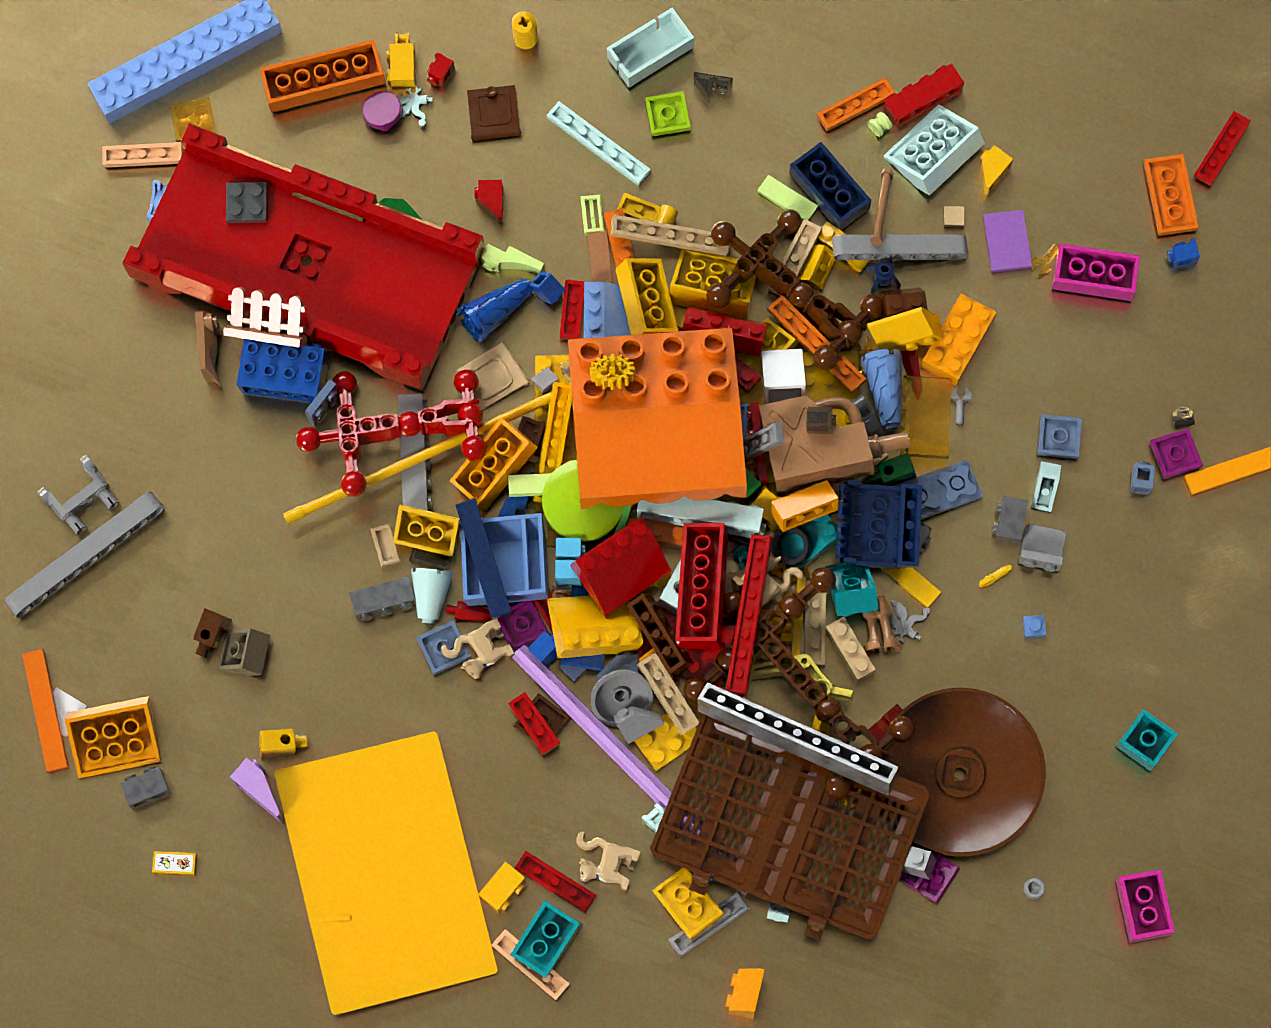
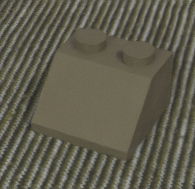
M252 628L226 630L218 670L248 676L262 675L266 652L269 648L270 635Z

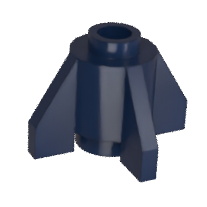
M895 260L867 264L865 269L873 274L875 281L870 292L874 295L879 286H888L890 284V286L897 290L901 288L900 282L894 275Z

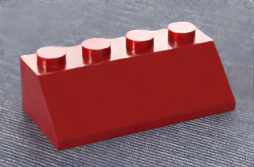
M689 305L682 331L732 328L734 351L760 357L768 324Z

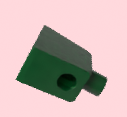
M908 452L879 463L880 471L874 472L873 475H868L871 485L884 483L885 486H893L917 477Z

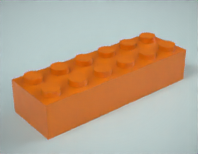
M374 39L259 68L271 113L386 84Z

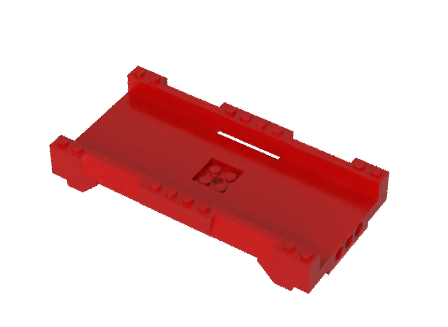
M189 123L181 139L185 150L138 248L130 246L122 262L128 276L144 282L149 287L167 294L185 293L228 311H231L232 301L228 300V295L232 294V291L237 287L245 289L246 297H251L252 292L256 290H262L265 294V300H270L271 295L275 293H281L284 297V303H289L290 298L294 296H300L303 300V306H306V311L302 312V326H305V332H301V334L307 335V342L322 345L326 349L365 363L367 367L387 380L403 386L406 384L422 391L458 316L457 309L463 305L469 292L470 283L481 261L480 256L485 249L483 235L449 222H445L444 227L413 217L379 204L376 195L297 164L294 165L292 170L228 145L224 136ZM267 182V222L227 223L226 183ZM294 192L364 218L366 221L365 223L293 196ZM305 261H312L311 265L303 266ZM245 303V317L249 318L250 303ZM264 306V320L269 321L270 307ZM283 309V323L288 324L289 310Z

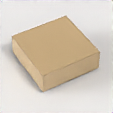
M944 206V227L964 228V206Z

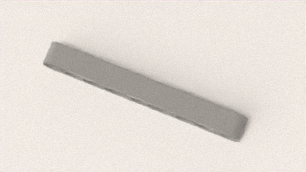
M153 492L145 493L9 594L4 602L16 618L22 617L157 517L164 510V506Z

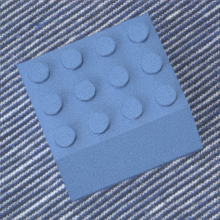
M542 513L483 518V524L508 602L549 599L547 545ZM460 521L463 599L467 606L487 605Z

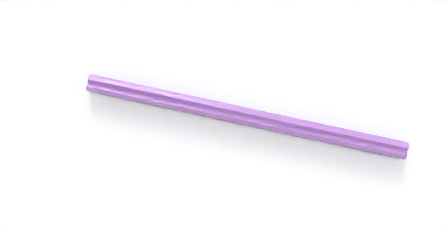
M526 645L519 648L512 658L655 803L665 810L672 792L545 664L541 663L531 653ZM688 811L685 812L680 824L682 830L689 815ZM694 814L687 830L689 833H691L696 820ZM701 821L699 822V825L695 832V835L699 836L700 830L703 825ZM719 849L718 856H721L723 851ZM727 852L726 859H729L731 854ZM735 856L733 861L737 862L738 858Z

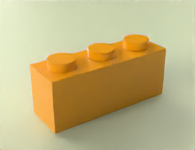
M827 480L815 483L811 487L797 490L793 494L779 497L772 501L771 515L781 531L784 532L837 511L838 496Z

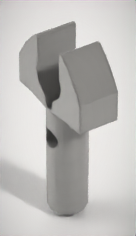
M958 386L953 389L950 395V401L956 403V424L959 425L964 423L965 403L971 402V392L966 386L962 399L957 394Z

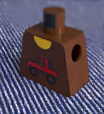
M204 608L193 640L199 642L195 654L206 658L211 647L218 649L232 619Z

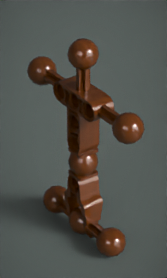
M793 209L782 211L777 218L778 226L771 233L761 235L751 247L736 237L735 228L731 223L727 221L716 223L711 229V238L714 243L719 246L729 245L742 256L738 259L732 274L723 283H715L708 288L706 294L707 302L715 308L727 306L731 301V291L739 283H746L753 275L757 276L778 294L785 296L786 299L789 297L794 306L804 308L802 312H806L807 316L819 326L818 331L833 341L830 345H822L815 350L813 360L817 368L823 371L833 369L839 360L838 353L843 348L849 349V345H853L860 340L862 331L866 330L865 323L868 320H876L883 315L882 299L876 295H868L861 300L860 312L855 317L842 303L838 302L835 304L825 296L819 295L818 292L814 294V290L810 285L800 283L801 278H797L792 270L772 256L777 243L785 234H794L799 230L802 218L797 211ZM832 317L842 321L837 328L830 322Z

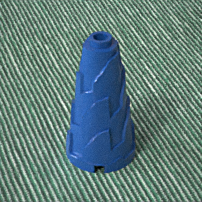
M521 278L512 284L494 290L458 308V317L463 314L464 319L461 320V323L467 332L475 340L478 339V342L485 340L494 329L503 323L532 294V288L529 285L531 283L530 280Z

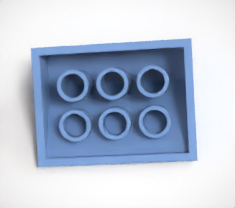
M584 282V338L631 335L620 286L608 282Z

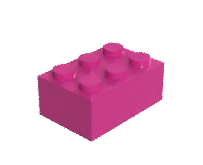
M1161 869L1118 877L1116 885L1129 943L1167 937L1174 934L1175 930Z

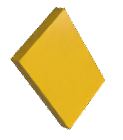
M681 868L653 889L652 892L691 941L722 918L724 913L707 891L704 896L689 890L693 874L691 871Z

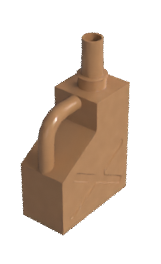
M805 395L759 405L762 428L775 422H782L784 443L768 451L778 495L803 490L815 483H821L826 480L829 484L873 475V459L882 458L881 454L910 448L907 431L878 437L877 434L868 437L858 407L851 400L843 397H830L812 401ZM833 409L844 410L849 416L851 425L839 427L824 411Z

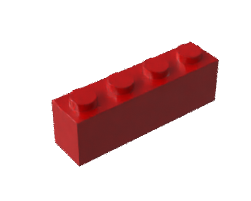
M952 63L948 66L943 65L932 75H925L920 78L916 84H909L898 94L893 93L889 95L884 101L883 109L896 128L962 91L964 81Z

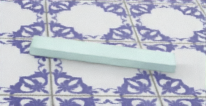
M560 101L547 114V118L637 186H640L651 173L649 167Z

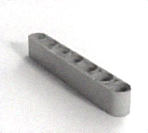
M837 235L832 238L833 255L836 260H961L968 257L965 235H881L883 240L880 245H873L870 242L872 235Z

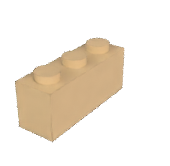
M845 617L826 626V635L855 684L857 685L872 677L876 669Z

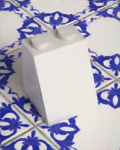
M802 349L761 351L764 404L805 396L806 384Z

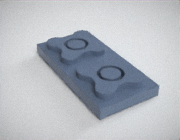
M968 460L893 485H922L921 520L983 497Z

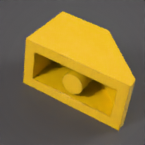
M995 145L990 150L986 149L981 156L980 168L984 193L986 195L990 193L1005 175L1013 162L1012 157Z

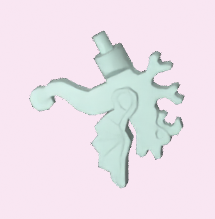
M417 86L415 87V93L411 92V88H406V92L409 93L408 96H401L402 92L398 93L401 105H405L402 106L403 113L401 117L405 118L412 110L415 116L422 118L419 120V125L424 126L426 124V117L419 110V105L428 104L429 101H433V98H428L427 95L419 96L418 93L422 89H418Z

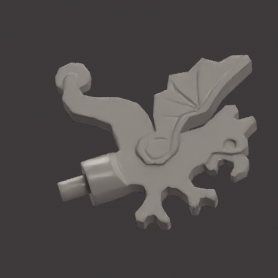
M891 600L896 615L900 618V621L896 619L894 613L889 617L891 629H896V632L892 633L894 638L896 635H900L899 641L902 643L905 642L903 639L904 635L920 640L922 637L918 635V631L913 629L912 626L917 621H924L927 615H929L930 609L925 607L923 615H911L907 619V608L901 602L897 603Z

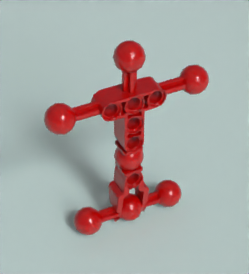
M468 369L459 371L454 377V387L462 394V399L443 400L440 402V405L425 408L422 411L418 410V414L407 411L399 417L396 413L395 415L384 414L357 418L355 409L352 406V394L356 391L357 387L355 376L350 372H339L332 380L337 385V394L340 397V406L337 409L338 429L318 432L313 427H304L296 435V444L304 452L317 450L321 443L339 441L343 459L346 463V474L341 479V489L350 497L361 495L365 491L367 484L366 478L358 470V461L361 458L360 445L395 440L398 437L402 438L401 434L405 437H413L420 431L422 435L424 433H444L448 437L466 433L467 438L463 441L461 447L462 454L466 459L478 461L487 452V444L483 438L479 437L478 429L482 427L483 411L478 405L479 400L474 399V392L478 388L479 378L475 372ZM458 413L457 421H448L447 416Z

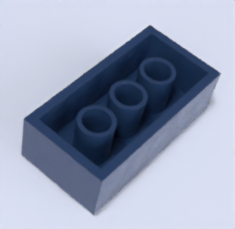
M822 142L790 164L789 174L838 229H844L870 209L871 199Z

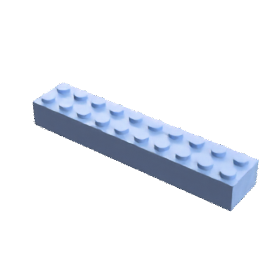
M244 0L87 84L110 124L282 33L280 23L266 0Z

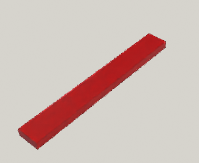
M751 534L726 684V691L741 697H747L772 536Z

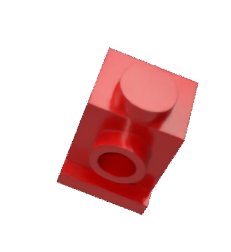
M436 52V61L431 62L427 70V81L434 86L444 87L455 69L454 61Z

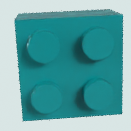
M1143 709L1116 747L1151 772L1178 733Z

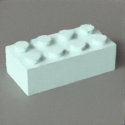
M673 8L658 16L659 29H657L656 20L653 19L607 47L608 60L616 71L619 70V75L628 87L633 86L694 48V36Z

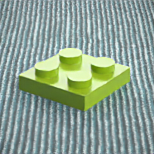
M684 91L645 97L652 137L691 130Z

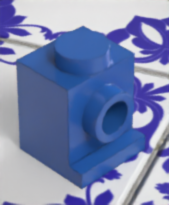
M1192 238L1187 244L1185 242L1177 243L1171 250L1167 251L1168 261L1172 262L1173 268L1192 265L1198 262L1200 254L1195 238Z

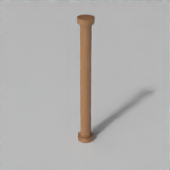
M884 169L881 174L883 180L874 233L870 238V242L873 245H880L883 240L881 234L890 180L894 174L891 169Z

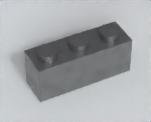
M409 576L349 592L357 621H369L373 619V616L380 614L381 616H387L392 614L394 610L401 609L405 611L416 605Z

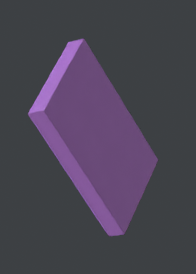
M1024 211L984 214L983 219L991 272L1032 268Z

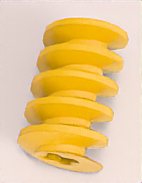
M518 12L512 18L514 42L521 49H531L538 41L536 19L530 12Z

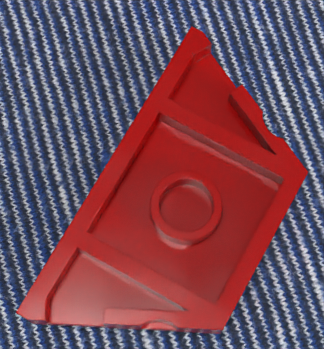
M736 625L722 627L721 649H687V653L694 664L681 674L688 680L693 676L702 677L714 667L711 661L716 660L719 652L724 649H731L730 645L733 643ZM723 675L712 685L721 688Z

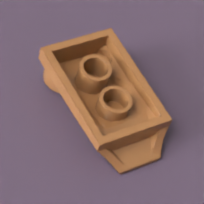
M204 311L195 312L200 370L206 382H214L219 387H222L215 370L218 335H221L220 323H218L217 317H213L212 313Z

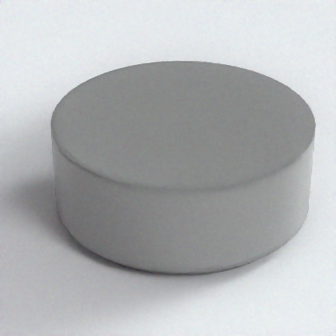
M1030 878L1025 882L1023 892L1027 898L1036 900L1044 894L1045 885L1039 878Z

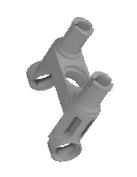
M87 455L82 457L80 461L85 471L93 479V482L63 505H60L53 494L44 487L38 491V494L45 503L52 508L62 522L68 523L76 535L81 534L77 526L83 532L87 528L76 514L99 497L108 510L114 509L110 501L115 506L119 504V501L110 492L109 484L98 472L97 467Z

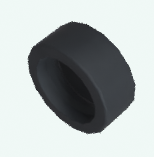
M800 526L784 532L780 529L772 539V551L776 558L781 557L780 562L787 565H797L805 562L810 557L813 551V541L807 530ZM790 533L799 535L804 543L802 553L794 558L786 556L781 548L782 539Z

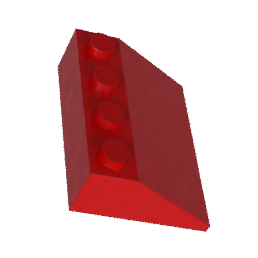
M642 516L570 564L604 616H607L672 572L653 532Z

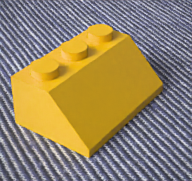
M922 307L867 324L879 350L889 349V354H894L893 349L901 352L905 350L913 351L918 349V346L933 345L936 341L943 339L940 316Z
M400 504L393 543L452 557L458 547L461 530L460 518Z

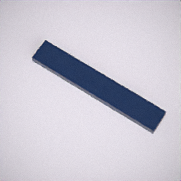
M476 499L456 504L491 618L494 620L511 614L512 611Z

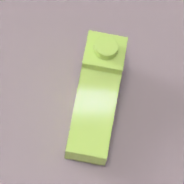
M487 244L480 256L482 266L489 271L495 270L499 272L501 269H517L536 275L541 271H545L544 263L511 246L504 252Z

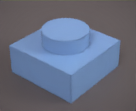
M1044 615L1023 616L1025 638L1046 637Z

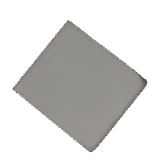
M548 367L531 378L543 395L552 389L554 382H559V378Z

